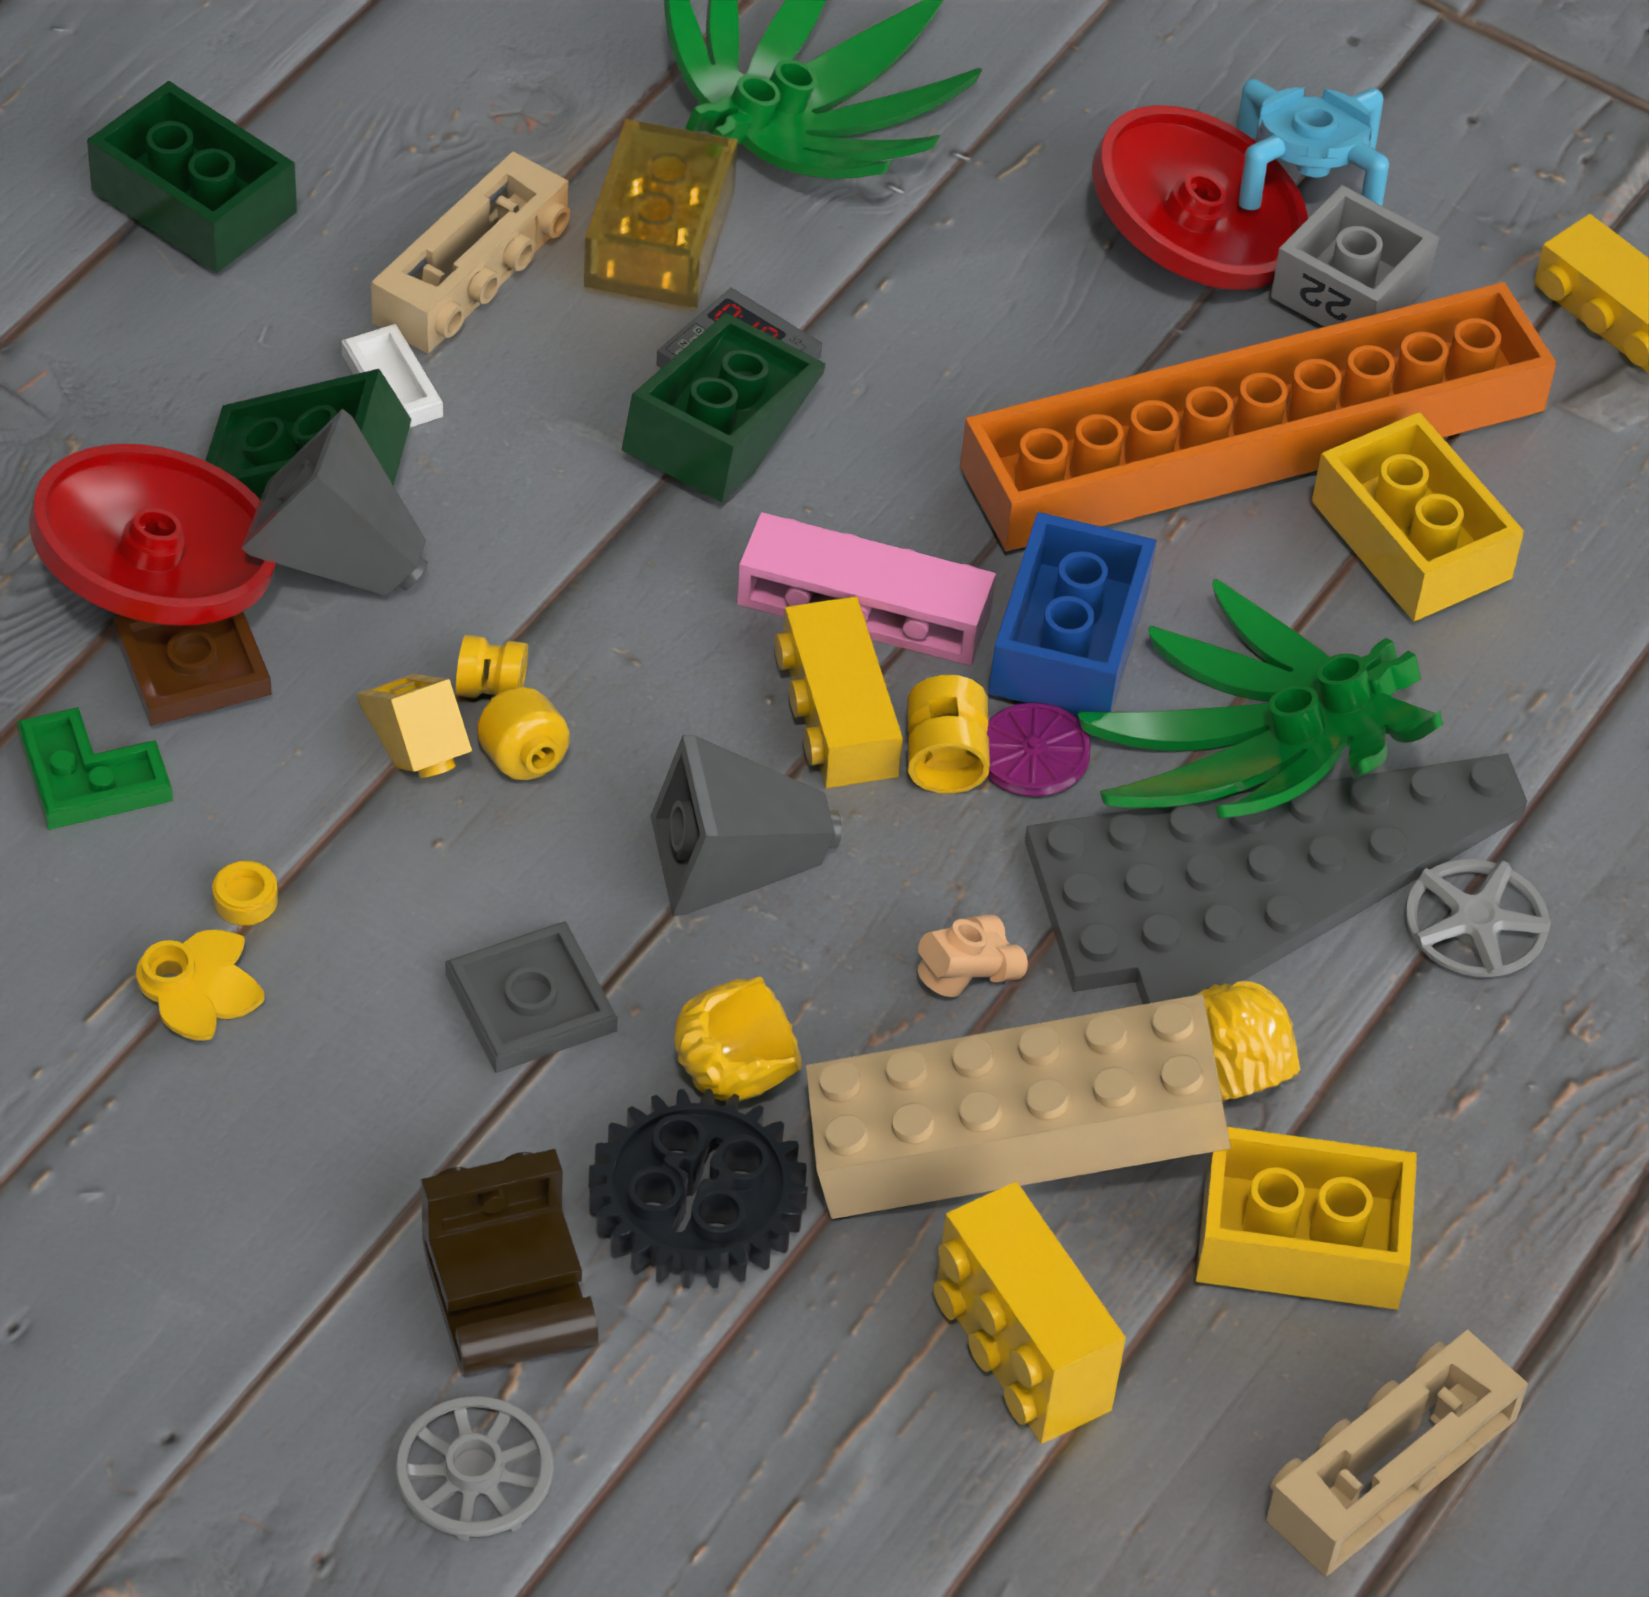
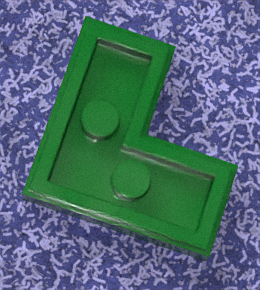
M79 707L17 721L18 736L48 830L173 801L172 786L156 740L94 754Z

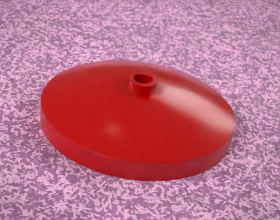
M1152 105L1130 110L1118 117L1109 126L1094 153L1092 178L1095 191L1102 207L1113 224L1137 249L1171 272L1200 284L1231 290H1250L1272 284L1279 248L1308 220L1307 210L1300 191L1290 175L1276 159L1267 163L1260 208L1247 210L1240 207L1238 201L1245 153L1248 147L1255 144L1256 141L1234 126L1196 110L1169 105Z
M110 444L87 448L75 452L54 464L44 474L35 492L29 518V530L35 550L42 562L59 581L79 596L101 608L125 617L164 625H199L225 620L247 610L265 594L277 564L276 562L250 556L241 549L260 499L246 485L221 468L176 450L142 444Z

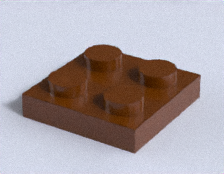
M244 612L225 620L199 625H164L125 616L114 618L115 635L150 726L272 695L270 675Z

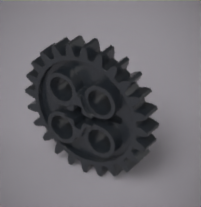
M678 1089L676 1105L670 1107L659 1096L653 1095L651 1096V1113L649 1115L633 1106L627 1109V1127L611 1122L608 1126V1143H597L595 1146V1164L589 1166L588 1188H590L589 1211L597 1213L596 1231L598 1235L611 1234L610 1252L613 1255L632 1249L631 1270L636 1272L649 1262L656 1264V1282L662 1283L672 1270L681 1272L683 1288L687 1289L692 1285L696 1273H705L712 1288H718L720 1271L729 1270L739 1282H743L746 1279L748 1261H751L759 1268L768 1269L770 1266L771 1249L786 1253L789 1248L790 1232H800L802 1210H806L808 1187L805 1186L806 1163L798 1162V1142H783L784 1123L782 1121L763 1127L764 1107L761 1105L754 1107L746 1114L739 1112V1095L733 1094L724 1106L715 1105L712 1089L705 1090L700 1103H691L685 1090ZM713 1144H720L710 1160L709 1179H703L700 1182L705 1158L710 1147ZM680 1149L685 1150L687 1152L677 1153L671 1152L670 1150ZM735 1170H745V1171H749L750 1173L740 1174V1173H735V1172H733V1171H735ZM696 1193L692 1204L691 1217L685 1230L676 1232L681 1220L683 1221L686 1215L687 1196H693ZM657 1201L663 1204L654 1206L648 1205L645 1202ZM720 1222L727 1224V1226L716 1227L708 1223Z

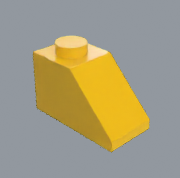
M411 674L356 693L362 710L396 768L412 772L418 771L420 778L430 777L455 768L454 757L472 751L450 679Z

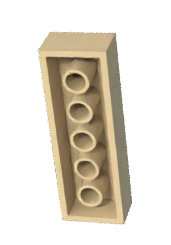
M1203 994L806 1065L817 1173L831 1219L994 1191L1015 1181L1022 1186L1231 1149Z

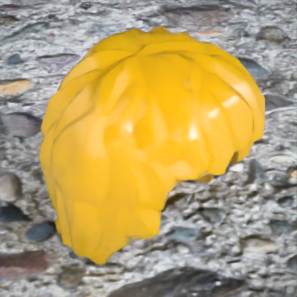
M760 976L751 979H735L696 995L685 1003L676 1020L674 1044L676 1052L679 1054L678 1062L692 1076V1082L695 1087L703 1093L706 1089H712L715 1099L727 1101L733 1094L739 1095V1101L761 1096L765 1091L780 1084L801 1070L802 1059L798 1049V1040L792 1031V1025L787 1020L780 1001L775 997L774 992L766 986L764 979Z
M1242 980L1237 981L1233 985L1213 984L1209 989H1204L1196 994H1203L1223 1101L1241 1098L1253 1093L1263 1092L1267 1088L1277 1087L1280 1083L1298 1074L1300 1065L1293 1032V1022L1281 1000L1270 990L1260 984Z

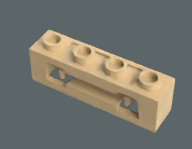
M512 151L371 281L372 323L380 328L396 324L406 342L426 354H429L443 339L454 336L462 326L463 321L480 304L490 302L496 295L499 286L516 270L521 271L526 268L536 251L550 238H556L564 231L571 213L568 207V180ZM506 183V191L490 205L489 198ZM426 257L427 264L414 277L407 275Z
M1468 1329L1447 1346L1443 1342L1436 1343L1420 1358L1412 1375L1400 1384L1395 1380L1386 1383L1372 1397L1365 1413L1352 1423L1348 1419L1339 1421L1323 1437L1318 1451L1304 1462L1299 1458L1291 1460L1276 1474L1270 1484L1273 1494L1266 1521L1316 1569L1327 1577L1516 1421L1528 1383ZM1436 1404L1434 1413L1430 1417L1436 1425L1373 1475L1371 1490L1358 1500L1364 1485L1357 1478L1418 1429L1423 1413Z

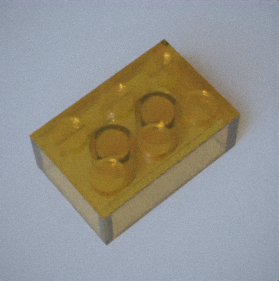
M625 119L585 236L584 287L697 309L735 191L738 140Z

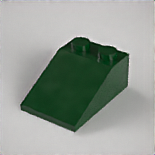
M725 313L632 393L621 450L722 503L754 474L823 375L826 363Z
M374 369L222 405L205 461L234 476L261 500L268 480L343 409L353 417L394 486L412 419L381 370Z

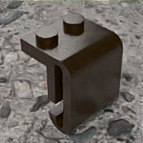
M556 1149L538 1153L519 1152L508 1156L503 1161L472 1168L453 1167L438 1173L436 1176L421 1179L424 1253L462 1376L598 1344V1326L591 1296L584 1298L582 1296L578 1283L582 1281V1268L562 1211L563 1170Z

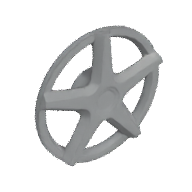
M1461 859L1445 862L1430 870L1426 868L1412 887L1406 905L1407 925L1419 948L1439 965L1456 973L1473 977L1503 976L1527 966L1543 950L1551 925L1548 909L1540 893L1527 879L1513 871L1509 863L1504 860L1494 863L1478 859ZM1459 873H1481L1488 875L1478 891L1473 895L1464 893L1443 879L1444 877ZM1507 883L1525 896L1531 904L1535 916L1505 910L1500 907V900ZM1429 889L1451 908V914L1420 930L1417 919V907L1423 893ZM1501 930L1524 931L1536 934L1532 946L1523 956L1509 964L1502 965L1498 944ZM1456 937L1460 942L1477 948L1483 967L1468 966L1453 961L1436 951L1432 945L1439 941Z

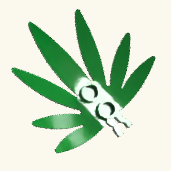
M664 0L666 27L673 55L685 82L701 104L693 108L685 129L691 135L700 131L713 132L706 148L713 156L725 150L727 144L742 143L749 151L764 161L801 175L831 179L875 176L886 173L892 160H878L899 158L933 149L940 135L898 140L833 137L868 133L920 116L951 100L975 84L982 72V68H976L911 90L829 110L855 96L888 71L923 33L939 11L944 0H922L847 39L806 64L794 59L808 39L826 0H785L763 34L746 74H742L738 70L739 17L737 0H708L706 15L707 49L690 0Z
M1218 579L1213 580L1212 587L1221 611L1239 637L1267 663L1155 626L1148 628L1151 644L1163 658L1193 679L1227 694L1252 700L1269 701V703L1166 711L1078 712L1083 731L1095 737L1122 745L1164 751L1205 750L1234 745L1168 772L1100 791L1103 803L1108 806L1132 808L1171 807L1218 799L1269 780L1249 795L1234 803L1215 806L1218 819L1261 812L1296 798L1320 781L1348 746H1350L1349 767L1352 777L1356 779L1378 768L1386 760L1388 748L1385 734H1389L1391 738L1398 742L1409 743L1426 737L1443 725L1440 711L1437 713L1391 697L1396 690L1405 689L1421 679L1417 658L1414 653L1408 650L1397 658L1394 642L1385 638L1371 649L1370 654L1363 657L1347 653L1330 657L1293 629Z

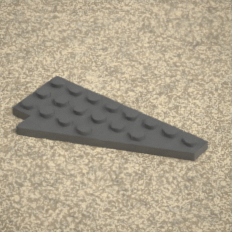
M1506 753L1366 774L1356 779L1347 777L1320 781L1286 803L1261 812L1218 819L1215 806L1229 805L1252 792L1228 795L1194 804L1141 808L1028 825L1026 827L1025 844L1072 991L1077 992L1136 983L1142 1004H1149L1193 996L1204 989H1209L1213 984L1233 985L1237 981L1246 980L1415 881L1426 868L1430 870L1437 865L1449 861L1524 816L1527 799L1509 754Z

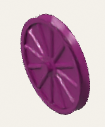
M1021 703L999 711L988 720L987 735L989 737L990 767L987 777L1004 790L1024 796L1055 794L1075 784L1083 776L1089 765L1091 749L1089 734L1083 731L1079 719L1065 709L1045 703Z

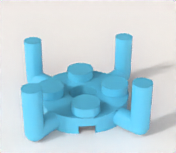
M1250 79L1244 83L1237 129L1254 139L1256 143L1248 147L1245 153L1238 201L1240 207L1247 210L1260 208L1267 163L1277 158L1296 164V168L1301 174L1314 178L1327 176L1331 168L1353 163L1365 170L1361 195L1383 206L1389 161L1385 155L1375 150L1383 106V95L1380 90L1369 88L1350 97L1338 91L1323 89V96L1321 98L1304 96L1305 87L1276 91L1257 79Z

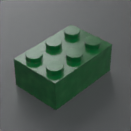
M169 80L87 139L91 190L215 273H218L297 213L295 162Z

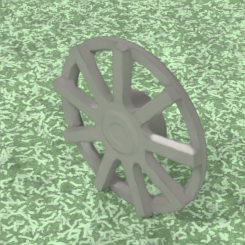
M470 1396L456 1398L440 1403L424 1412L404 1433L395 1458L397 1487L402 1499L411 1510L412 1516L418 1522L423 1521L439 1531L456 1535L458 1540L469 1541L470 1537L498 1534L509 1529L511 1532H514L521 1528L522 1522L539 1508L546 1496L548 1497L553 1477V1454L550 1443L542 1428L520 1408L505 1401L489 1397ZM482 1407L499 1411V1415L487 1436L472 1433L466 1408ZM454 1411L460 1437L450 1445L428 1430L426 1425L435 1418ZM514 1418L526 1427L533 1438L524 1444L501 1451L498 1442ZM415 1439L445 1458V1461L441 1464L418 1465L407 1463L409 1451ZM540 1453L541 1470L538 1478L510 1472L505 1469L506 1465ZM446 1479V1483L423 1501L418 1497L410 1483V1480ZM502 1484L532 1493L519 1507L513 1510L498 1491L497 1485ZM454 1494H463L460 1520L448 1518L434 1511ZM479 1495L485 1496L500 1517L487 1521L472 1522L476 1498Z

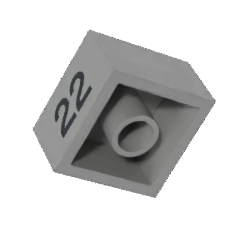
M1341 185L1279 248L1271 298L1324 327L1410 306L1429 286L1439 236Z

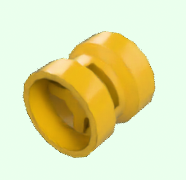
M464 635L457 665L456 695L476 698L485 693L496 696L505 690L524 687L528 665V643L508 641L500 646L489 644L485 637Z

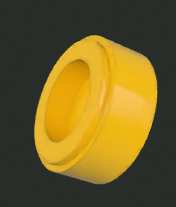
M254 861L233 862L223 867L213 880L214 908L222 919L231 924L240 926L258 924L269 918L277 907L278 890L276 877L268 867Z

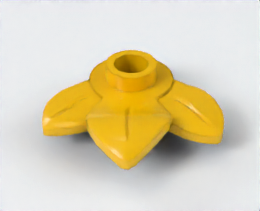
M204 930L197 932L184 943L174 940L157 942L145 951L136 967L137 985L147 998L159 1003V1013L162 1022L175 1033L196 1041L211 1040L216 1031L217 1018L226 1020L242 1017L255 1010L265 1000V993L255 979L234 965L244 949L245 938L233 932ZM166 974H175V975H177V976H174V977H162V976H164V975H166Z

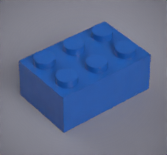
M1037 512L994 646L988 694L1024 703L1050 704L1075 715H1078L1080 711L1112 712L1148 593L1157 540Z

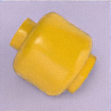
M517 687L499 693L488 702L477 722V737L483 750L501 772L515 780L528 781L540 778L554 770L563 760L570 743V731L564 718L548 698L534 688Z

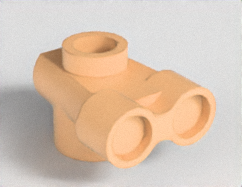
M996 915L973 916L955 920L950 928L924 934L918 945V953L922 957L917 968L920 979L928 988L946 997L961 995L972 977H990L992 982L1019 980L1025 975L1028 967L1025 951L1019 945L1010 944L1007 941L1004 924Z

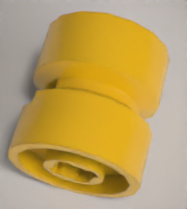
M938 675L917 683L908 693L907 731L909 733L908 773L911 779L921 788L941 794L965 792L982 784L989 775L990 767L989 737L987 735L988 696L985 690L974 680L959 675Z

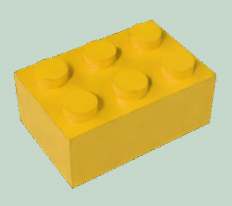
M1420 412L1321 453L1312 503L1413 622L1513 578L1524 530Z
M1227 1127L1231 1149L1214 1151L1209 1154L1195 1282L1398 1310L1410 1268L1417 1153Z
M1015 1181L945 1213L942 1243L938 1247L939 1266L937 1281L933 1284L935 1299L943 1314L950 1320L956 1318L968 1335L969 1347L978 1366L985 1372L991 1370L1003 1387L1007 1407L1014 1419L1021 1425L1027 1423L1039 1442L1043 1444L1112 1411L1126 1337L1018 1182Z

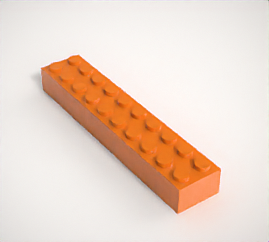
M1501 282L966 417L960 467L1005 551H1010L1027 546L1037 512L1102 527L1317 471L1322 452L1418 412L1427 419L1442 438L1545 411L1557 362L1506 283Z

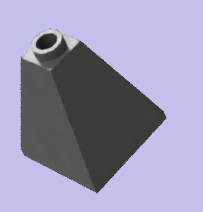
M343 409L268 480L241 548L250 556L276 562L283 566L387 596L397 586L404 590L411 588L421 577L428 564L421 557L426 539L353 417Z
M682 735L650 816L673 916L695 912L822 864L828 848L838 847L842 833L840 814L837 810H829L824 792L695 735Z

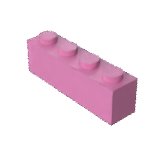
M761 512L739 564L737 605L784 617L785 607L857 596L871 640L972 666L991 615L996 573L979 569L972 565L959 564L917 553L910 549H902L859 538L853 534L840 533L805 524L795 519L782 518Z

